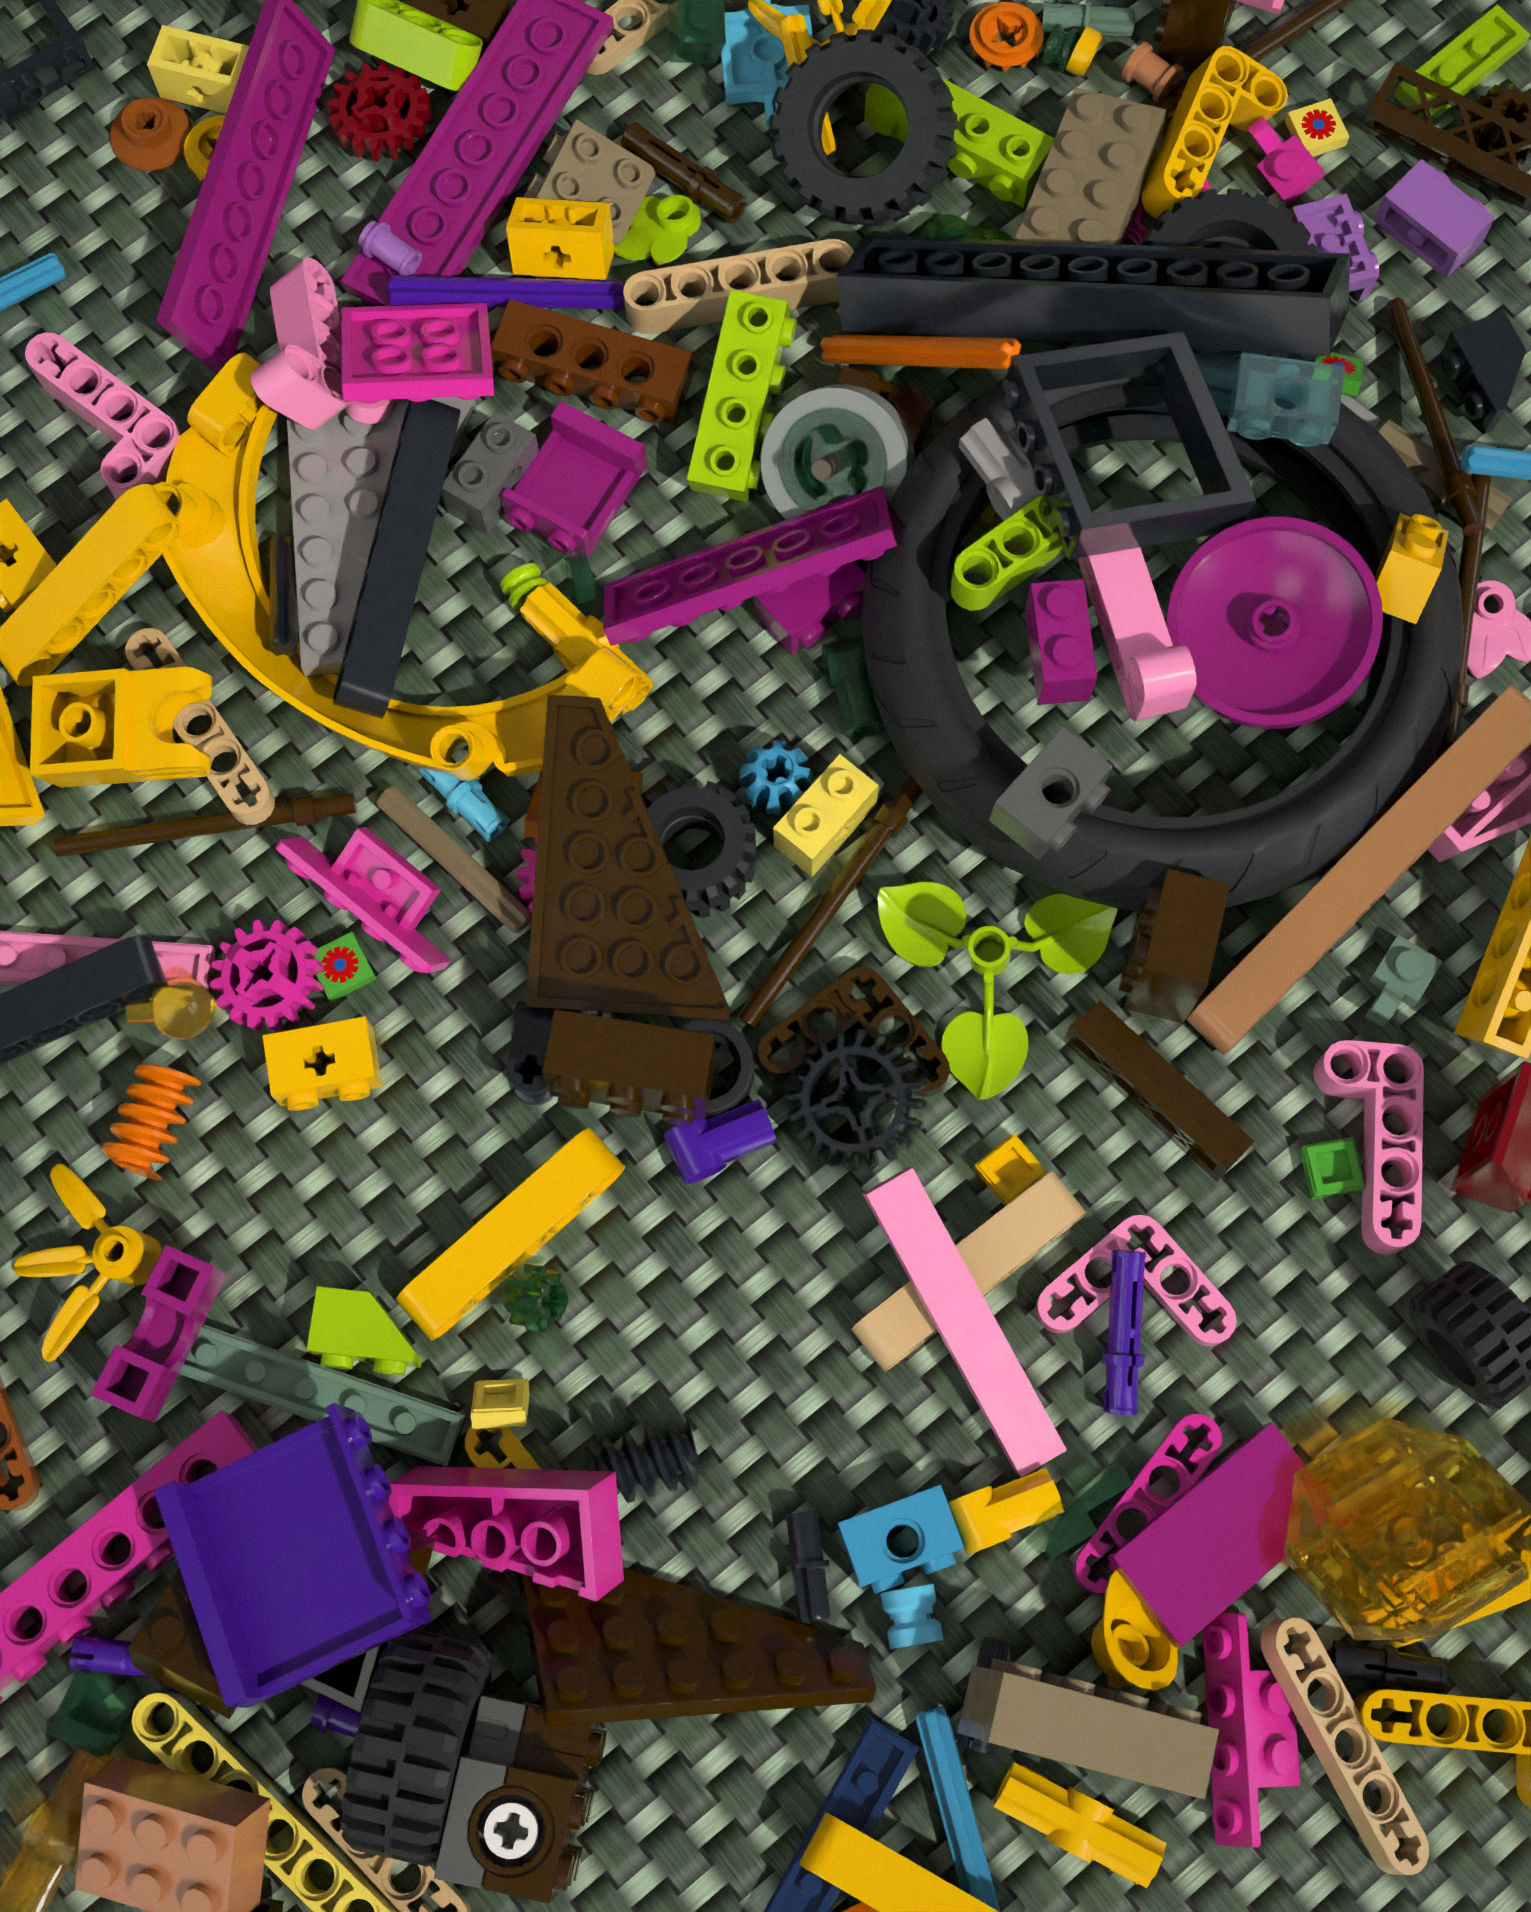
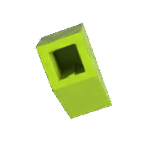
M316 1287L307 1351L316 1357H321V1366L351 1370L353 1361L374 1363V1372L390 1375H405L406 1367L421 1368L422 1356L374 1295L365 1291Z

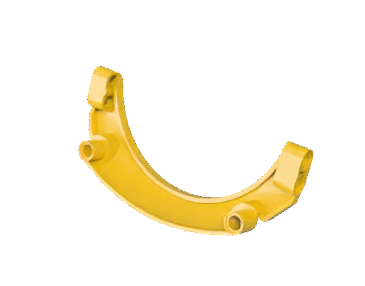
M239 353L224 365L189 410L187 421L191 427L179 436L168 467L166 482L154 484L153 487L169 509L179 503L178 510L174 516L181 525V531L176 540L162 554L171 572L208 628L237 661L258 681L307 716L360 745L400 761L467 781L478 778L493 761L495 766L508 777L542 771L548 695L600 698L611 723L615 720L636 694L643 678L639 672L605 645L583 663L558 679L532 691L505 700L474 706L439 707L416 705L390 699L387 711L382 719L334 705L333 696L338 679L336 673L304 676L301 668L299 638L297 652L294 655H274L270 651V587L264 574L258 550L255 507L259 468L267 438L278 411L265 404L253 389L251 374L261 366L260 363L247 353ZM468 745L466 757L461 762L453 764L451 757L459 749Z

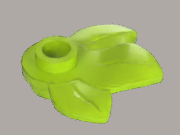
M672 195L663 200L654 196L644 197L630 225L631 228L627 231L623 241L618 246H615V254L632 261L644 260L652 256L653 261L657 265L672 262L686 250L688 237L692 236L701 225V215L698 207L690 198L683 195Z

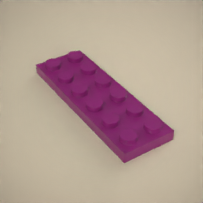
M883 486L605 584L603 630L610 646L622 642L636 643L647 638L653 631L670 625L673 627L685 626L693 622L699 615L716 609L722 611L730 610L741 605L747 598L764 592L767 594L779 593L790 587L793 582L810 576L824 577L837 571L841 565L859 559L873 560L882 556L885 550L897 546L888 509L889 501Z

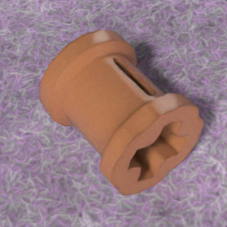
M1143 42L1127 60L1122 70L1121 78L1127 83L1134 81L1153 94L1152 100L1159 104L1169 97L1170 90L1177 87L1183 76L1184 68L1179 64L1170 65L1152 52L1153 47L1151 44Z

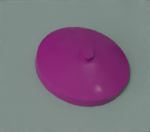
M1264 517L1244 521L1223 530L1209 539L1192 555L1180 572L1174 584L1167 610V629L1172 644L1184 643L1188 647L1193 659L1197 683L1193 695L1219 716L1234 723L1261 729H1282L1304 725L1331 713L1355 693L1369 674L1379 649L1383 625L1382 601L1379 589L1370 568L1361 555L1350 543L1328 528L1314 522L1291 517Z

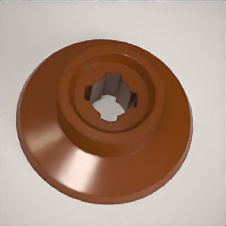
M158 97L139 98L126 105L115 117L110 129V145L116 157L131 168L142 171L163 169L174 164L184 155L185 140L192 130V124L187 113L172 101ZM146 125H148V126H154V127H153L152 129H150V130H148V129H142V128H143L144 126H146Z

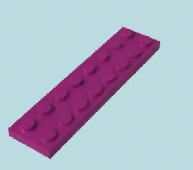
M265 0L156 319L158 324L213 371L219 372L235 356L335 54L334 47L292 0Z
M517 0L378 220V223L386 222L389 224L394 235L422 253L421 263L412 276H460L613 30L612 16L580 0ZM361 247L340 281L344 290L375 306H400L390 304L388 299L389 278L400 276V274L376 256L372 258L367 257L363 253V247Z

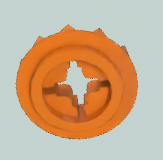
M998 2L985 7L975 16L971 23L969 40L972 44L973 56H980L984 59L987 68L994 64L1001 66L1006 73L1011 66L1018 65L1024 69L1030 59L1038 57L1044 33L1039 18L1029 8L1013 2ZM999 31L1003 32L1007 37L1015 35L1013 47L1008 45L1006 41L997 43Z

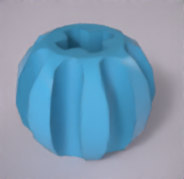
M772 740L771 749L764 750L758 744L748 752L746 757L750 764H742L739 768L738 783L741 787L747 788L743 796L754 809L761 804L767 805V815L781 816L780 807L789 806L791 808L804 794L803 792H806L813 784L814 772L812 769L805 768L809 759L799 747L792 751H785V741ZM778 774L785 776V778L778 777L774 783L768 781V779L774 780Z

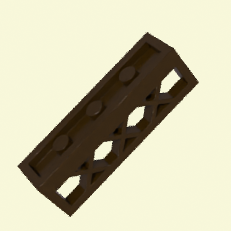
M1395 62L1366 113L1365 127L1531 212V175L1519 169L1515 152L1531 148V130ZM1400 79L1417 88L1421 104L1401 109L1386 100L1396 82ZM1425 93L1435 97L1436 99L1427 101ZM1449 104L1459 110L1463 125L1444 131L1434 126L1430 110ZM1423 112L1425 121L1414 115ZM1468 114L1479 120L1470 123ZM1492 126L1501 131L1505 147L1485 152L1476 147L1472 131ZM1465 134L1467 142L1457 138L1456 136ZM1510 136H1512V137H1514V138H1516V139H1518V140H1520V141H1522V142H1519V143H1516V144H1513V145H1512V141H1511V137H1510ZM1507 155L1510 164L1499 159V157Z
M1099 1001L1083 1018L1079 1016L1069 1026L1063 1041L1216 1182L1255 1142L1103 1002Z

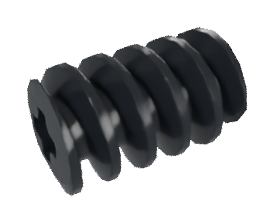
M688 1416L686 1417L684 1434H680L674 1424L668 1421L665 1422L664 1436L660 1440L652 1428L648 1426L644 1428L643 1441L640 1445L636 1443L629 1431L624 1432L621 1450H616L610 1439L604 1437L602 1438L600 1455L595 1456L588 1443H583L587 1470L615 1471L617 1490L620 1491L627 1503L635 1502L636 1488L639 1484L648 1497H655L658 1479L663 1481L669 1492L677 1491L679 1474H683L691 1487L698 1486L701 1468Z

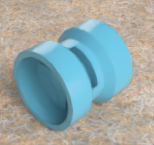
M934 1584L880 1593L883 1610L890 1615V1620H894V1625L887 1632L890 1649L944 1640L941 1623L936 1619H931L930 1613H933L932 1607L937 1601Z

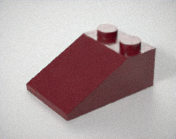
M1523 1061L1481 1095L1450 1189L1452 1192L1508 1213H1512L1525 1205V1202L1531 1203V1063Z

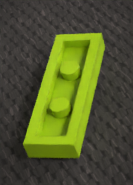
M1496 5L1415 72L1465 96L1526 45L1530 33L1499 5ZM1404 81L1398 85L1394 96L1405 107L1408 108L1421 104L1416 87ZM1425 93L1427 101L1436 99L1435 97ZM1446 104L1431 109L1432 120L1435 121L1452 106ZM1423 112L1415 114L1416 117L1425 121Z

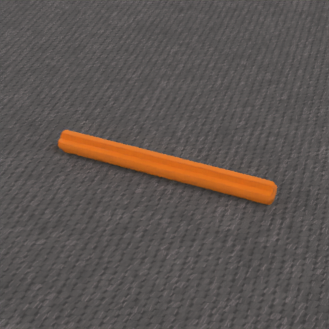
M833 335L832 337H824L819 345L823 349L821 357L827 363L1008 369L1012 365L1013 357L1020 355L1019 351L1021 348V344L1014 338Z

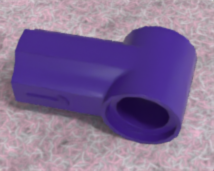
M760 1099L709 1120L706 1117V1121L694 1119L693 1125H677L664 1134L684 1184L695 1183L713 1176L726 1168V1163L776 1143L771 1122Z

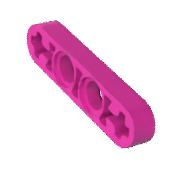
M1191 1414L1178 1421L1169 1431L1078 1552L1074 1560L1073 1573L1076 1581L1083 1589L1090 1593H1105L1108 1581L1104 1578H1099L1094 1583L1087 1578L1091 1569L1085 1561L1088 1556L1094 1559L1100 1558L1110 1545L1100 1542V1538L1105 1532L1118 1547L1127 1541L1118 1533L1116 1527L1117 1518L1123 1510L1135 1509L1144 1516L1146 1523H1148L1197 1482L1218 1454L1222 1445L1220 1428L1212 1418L1204 1414ZM1201 1426L1207 1431L1203 1440L1209 1447L1207 1451L1202 1448L1194 1450L1186 1459V1463L1195 1467L1192 1473L1189 1474L1180 1461L1166 1456L1165 1452L1170 1447L1175 1455L1179 1454L1188 1442L1187 1436L1182 1433L1184 1428L1186 1427L1193 1431ZM1165 1466L1177 1474L1179 1485L1173 1496L1168 1498L1160 1497L1151 1490L1149 1476L1156 1467ZM1109 1562L1107 1569L1113 1573L1116 1568Z

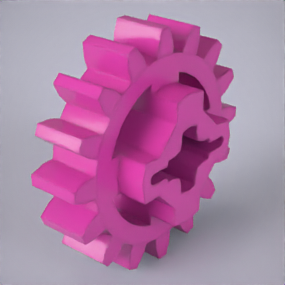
M260 920L254 921L252 934L248 935L239 927L235 929L238 942L234 946L222 942L220 948L227 954L225 960H216L211 963V966L221 973L220 978L210 982L212 989L218 993H224L216 1001L218 1007L224 1011L231 1010L229 1015L231 1020L240 1026L247 1021V1027L255 1032H260L265 1022L270 1029L280 1032L283 1018L289 1019L296 1025L300 1023L297 1010L301 1006L313 1010L315 1005L308 996L311 991L319 992L323 991L324 988L321 983L313 979L315 974L325 970L324 965L320 961L311 959L319 951L318 948L309 940L304 942L306 935L294 926L288 931L287 926L280 920H274L270 931ZM297 967V968H298V973H297V979H296V982H295L294 970H295V968ZM267 970L273 973L272 978L268 982L261 979ZM238 973H239V976H240V983H239V984H238V982H237V981H238ZM281 1001L275 1005L269 1006L270 1003Z

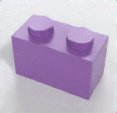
M1421 159L1384 195L1374 222L1447 279L1483 243L1495 217L1487 211L1486 207L1479 200L1470 198L1451 183L1444 172L1434 169Z

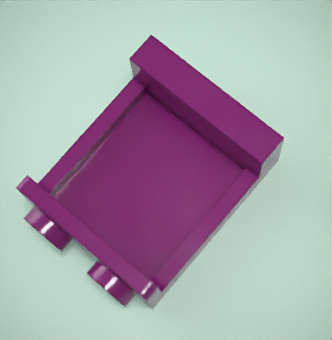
M560 401L551 414L553 431L515 489L511 490L505 487L500 498L505 517L514 527L526 533L534 530L547 537L548 542L558 551L567 555H572L575 552L588 559L647 468L645 446Z

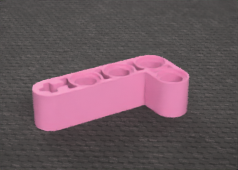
M307 257L270 287L279 352L251 374V383L256 394L269 407L306 428L316 430L350 405L352 401H343L342 333L334 283L328 271L318 261Z
M45 332L32 338L26 346L25 357L40 385L45 391L116 443L102 461L100 470L102 478L115 500L117 501L122 494L134 486L140 484H150L153 486L160 482H166L172 453L181 435L175 422L63 337L55 333ZM61 366L65 368L63 372L60 370ZM95 386V389L91 392L82 394L87 388ZM132 413L127 419L117 421L123 414ZM169 440L164 446L153 448L157 442ZM137 474L132 481L121 483L122 479L126 476Z
M1141 548L1078 558L1131 719L1136 722L1187 708L1197 684L1193 659L1188 647L1184 643L1172 644Z
M1353 1040L1338 1041L1331 1045L1315 1064L1313 1071L1314 1080L1318 1088L1327 1095L1339 1098L1364 1099L1363 1177L1366 1188L1362 1191V1237L1368 1248L1375 1253L1392 1255L1414 1242L1421 1228L1423 1062L1415 1050L1401 1044ZM1338 1058L1349 1063L1353 1071L1352 1079H1342L1336 1076L1331 1069V1059ZM1384 1063H1393L1399 1066L1404 1072V1083L1397 1084L1390 1081L1384 1074ZM1384 1113H1391L1400 1118L1404 1127L1403 1135H1394L1385 1129L1382 1122ZM1383 1164L1393 1165L1399 1169L1403 1178L1402 1187H1393L1384 1181L1381 1174ZM1401 1201L1400 1204L1392 1209V1203ZM1390 1216L1391 1225L1395 1228H1400L1401 1232L1394 1238H1391L1390 1229L1381 1226V1223Z

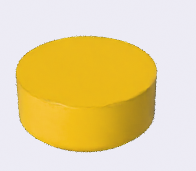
M1086 26L1069 59L1066 71L1078 77L1085 75L1103 38L1101 32Z

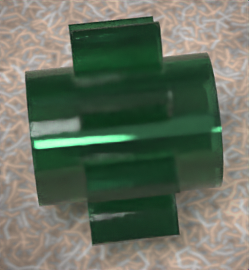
M527 1263L523 1269L524 1276L509 1275V1280L503 1290L502 1303L511 1314L509 1318L510 1324L525 1326L526 1330L546 1332L547 1320L561 1321L562 1315L567 1308L568 1293L565 1286L559 1282L562 1275L560 1272L546 1270L545 1266Z

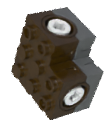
M496 1694L481 1696L468 1755L461 1756L434 1879L479 1889L483 1887L484 1890L548 1904L561 1891H567L568 1886H571L572 1882L577 1880L583 1854V1846L574 1844L576 1832L580 1830L581 1826L584 1827L585 1822H589L594 1802L595 1788L586 1786L590 1767L596 1768L597 1765H601L607 1731L598 1729L599 1723L545 1727L541 1704Z

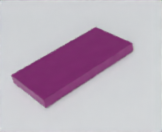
M1270 1422L1258 1429L1107 1558L1174 1647L1181 1648L1340 1510L1274 1423Z

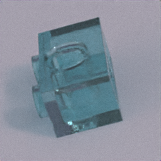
M1242 352L1233 375L1226 431L1239 432L1241 436L1252 440L1275 437L1290 439L1292 443L1303 447H1313L1319 444L1328 445L1338 425L1345 366ZM1285 398L1291 401L1295 408H1281L1275 403L1274 399Z

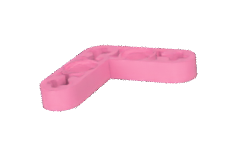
M1133 1215L1119 1224L1049 1284L1038 1297L1035 1306L1038 1321L1048 1331L1065 1333L1074 1329L1110 1298L1111 1285L1107 1288L1099 1289L1088 1283L1085 1277L1086 1265L1093 1260L1100 1259L1106 1261L1112 1267V1250L1132 1251L1127 1246L1131 1239V1235L1127 1230L1132 1228L1135 1232L1139 1233L1146 1229L1151 1235L1147 1241L1151 1251L1157 1256L1165 1248L1170 1256L1160 1260L1151 1273L1145 1269L1143 1284L1188 1336L1200 1345L1207 1347L1217 1346L1231 1336L1237 1322L1235 1311L1225 1297L1162 1226L1153 1218L1145 1215ZM1137 1248V1249L1135 1250V1251H1139V1252H1146V1251H1145L1144 1249H1142V1248ZM1147 1252L1145 1264L1149 1263L1152 1260V1258L1147 1254ZM1168 1266H1176L1183 1269L1189 1278L1187 1291L1181 1295H1173L1166 1292L1160 1283V1275L1163 1269ZM1070 1277H1074L1080 1291L1093 1299V1302L1090 1305H1086L1083 1296H1081L1068 1310L1072 1319L1067 1321L1064 1317L1059 1316L1053 1320L1047 1313L1052 1306L1048 1297L1053 1295L1058 1300L1064 1299L1075 1288L1066 1281ZM1199 1288L1206 1296L1197 1301V1303L1205 1312L1211 1313L1217 1310L1223 1317L1218 1322L1219 1328L1222 1330L1220 1334L1213 1329L1204 1333L1199 1328L1198 1324L1201 1323L1203 1317L1194 1306L1190 1307L1186 1314L1179 1307V1305L1189 1301Z

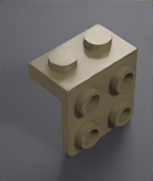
M576 119L564 137L558 134L554 135L542 158L549 165L544 175L538 172L535 173L523 198L610 203L614 237L613 244L618 246L625 238L655 177V170L649 163Z

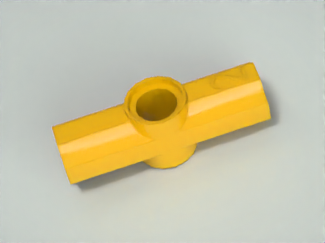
M550 582L544 586H538L527 596L524 605L520 608L521 616L540 636L554 647L555 655L568 671L583 663L605 645L639 672L643 678L638 691L621 713L624 715L629 711H634L646 699V696L653 688V681L619 649V644L610 646L603 630V623L592 615L586 617Z
M1012 1762L997 1791L993 1807L1046 1834L1044 1839L1089 1863L1093 1859L1110 1868V1871L1137 1885L1140 1884L1145 1888L1149 1886L1163 1860L1166 1842L1113 1815V1809L1069 1786L1066 1790L1052 1783L1048 1778Z

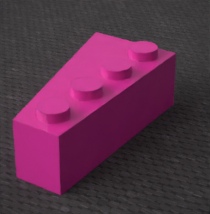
M418 1466L390 1482L391 1495L388 1496L394 1517H398L406 1527L435 1539L433 1548L435 1552L451 1557H457L461 1554L483 1561V1567L503 1572L505 1569L532 1576V1582L554 1588L556 1585L568 1587L579 1591L578 1596L593 1601H598L624 1581L615 1471Z

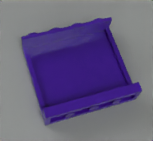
M335 1403L326 1406L329 1416L190 1484L172 1481L154 1490L226 1707L250 1708L432 1621L427 1604L431 1602L428 1585L421 1573L414 1571L407 1553V1550L411 1548L408 1531L403 1522L393 1515L387 1499L391 1495L390 1482L382 1467L374 1464L368 1444L372 1442L370 1428L362 1414L355 1412L354 1409Z

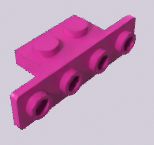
M367 827L357 828L335 863L303 837L281 839L275 849L287 858L286 865L294 873L303 878L312 879L325 890L323 895L330 903L340 909L352 912L362 921L361 927L370 936L380 941H387L400 952L399 958L407 967L416 972L431 973L445 969L451 959L415 930L442 889Z
M1244 1613L1220 1614L1203 1629L1202 1636L1208 1727L1219 1729L1211 1768L1212 1818L1215 1829V1841L1217 1845L1253 1848L1261 1845L1258 1788L1300 1786L1296 1715L1271 1670H1250L1246 1615Z

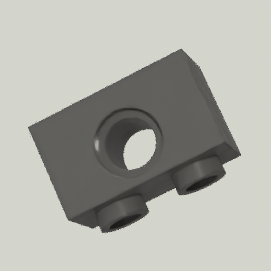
M494 411L444 481L442 495L447 512L488 536L504 514L500 498L501 493L505 487L511 490L515 489L539 453L536 434Z
M1062 727L994 804L989 821L1037 860L1043 856L1050 846L1058 852L1076 831L1077 826L1072 821L1079 813L1085 809L1091 814L1108 795L1111 788L1105 783L1113 766L1066 728ZM1049 789L1057 790L1065 796L1067 802L1064 804H1053L1046 800L1042 792Z

